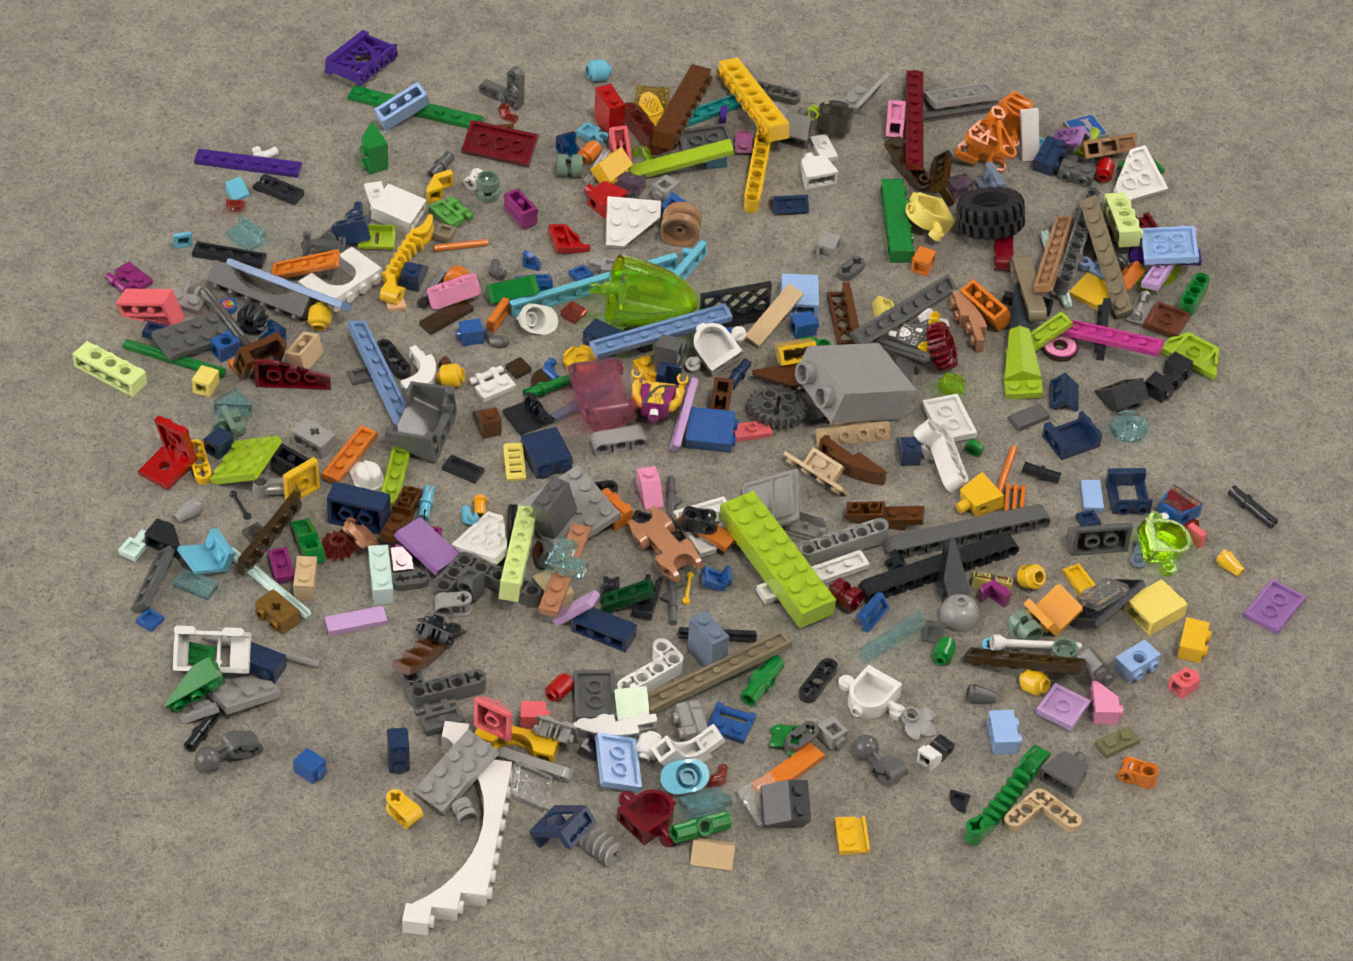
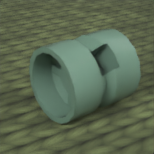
M558 154L557 177H567L569 174L572 177H582L583 155L573 154L569 157L568 154Z
M491 170L482 171L477 176V198L484 203L496 202L500 197V176L497 172Z
M1025 609L1013 613L1006 624L1007 628L1017 636L1018 640H1039L1044 632L1039 623L1033 620V617Z
M1060 638L1054 641L1051 655L1077 658L1078 646L1073 640ZM1058 672L1057 674L1066 675L1067 673Z

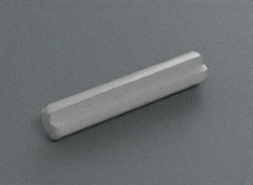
M603 149L592 167L609 155L611 151ZM590 170L583 179L585 185H592L596 180Z

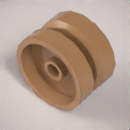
M675 202L668 205L663 212L660 234L662 239L672 246L690 247L695 244L699 238L702 222L700 210L687 202Z

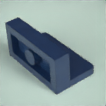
M808 194L770 197L773 214L809 212Z
M369 215L335 221L331 226L338 242L339 237H346V245L371 239L368 224L371 222Z
M660 362L656 374V382L676 384L678 388L677 376L681 374L682 378V366Z
M1063 373L1050 381V407L1053 410H1057L1068 405L1074 412H1077L1079 410V385L1070 376Z

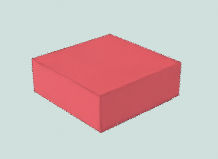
M1191 523L1187 527L1185 538L1200 549L1204 546L1207 533L1194 523Z

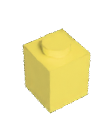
M201 365L192 379L193 393L211 397L220 383L219 370Z

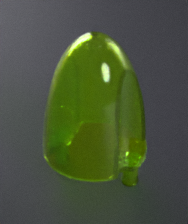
M618 255L612 265L608 281H604L603 284L591 282L589 287L597 288H589L590 294L604 295L606 302L605 321L607 324L616 327L638 328L692 313L699 308L698 294L685 279L662 266L635 257Z

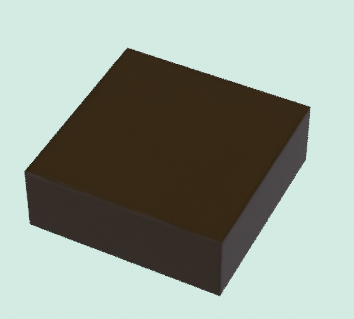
M521 357L505 365V369L515 379L531 372V367Z

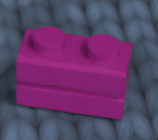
M517 188L504 194V210L522 230L535 226L538 223V209L532 205V202L520 189Z

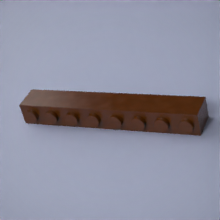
M691 64L654 128L651 145L672 150L673 146L678 144L680 135H683L685 127L688 126L689 118L692 119L694 110H697L699 102L702 101L703 94H706L708 86L712 83L713 76H710V68Z

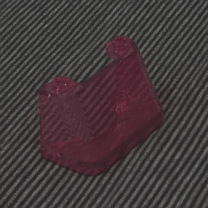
M616 357L576 362L567 366L580 412L594 433L614 429L637 418L635 411L637 405L633 398L629 399L621 377L624 374L623 370H625L621 359L618 360Z

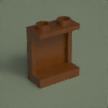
M275 332L238 348L233 366L241 380L249 377L254 359H266L272 356L274 360L282 361L287 343L278 332Z

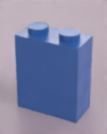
M691 407L686 434V448L731 453V447L736 445V436L733 435V432L738 429L739 420L735 419V411Z

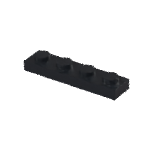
M1103 298L1102 305H1098L1097 315L1100 317H1097L1096 325L1108 327L1109 298ZM1095 343L1093 353H1097L1096 360L1104 361L1106 345Z

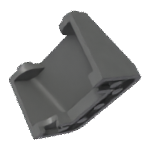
M410 381L408 388H405L403 398L406 399V407L398 425L391 424L390 427H387L385 436L391 444L428 462L436 463L457 415L454 387Z

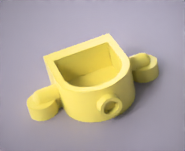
M913 192L909 197L910 202L906 205L907 216L919 227L930 230L929 236L933 240L941 241L956 222L943 199L922 194L921 192Z

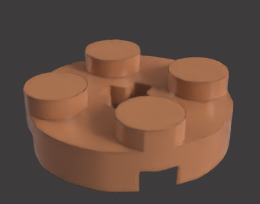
M349 517L344 523L342 529L348 535H353L356 538V544L364 549L365 547L368 548V546L379 544L376 541V536L366 526L355 524L358 521L355 518Z

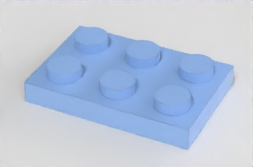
M598 732L595 736L600 785L602 787L640 792L642 781L638 752L635 751L636 738Z

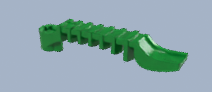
M1036 744L1026 752L1020 760L1018 767L1013 769L1012 778L1008 777L1006 786L1001 787L1000 794H995L994 801L990 800L988 808L985 807L982 814H978L975 818L967 821L964 836L967 843L978 845L988 833L994 831V828L1000 824L1002 818L1012 809L1014 803L1016 804L1018 798L1028 789L1030 783L1034 781L1040 768L1051 756L1050 752Z

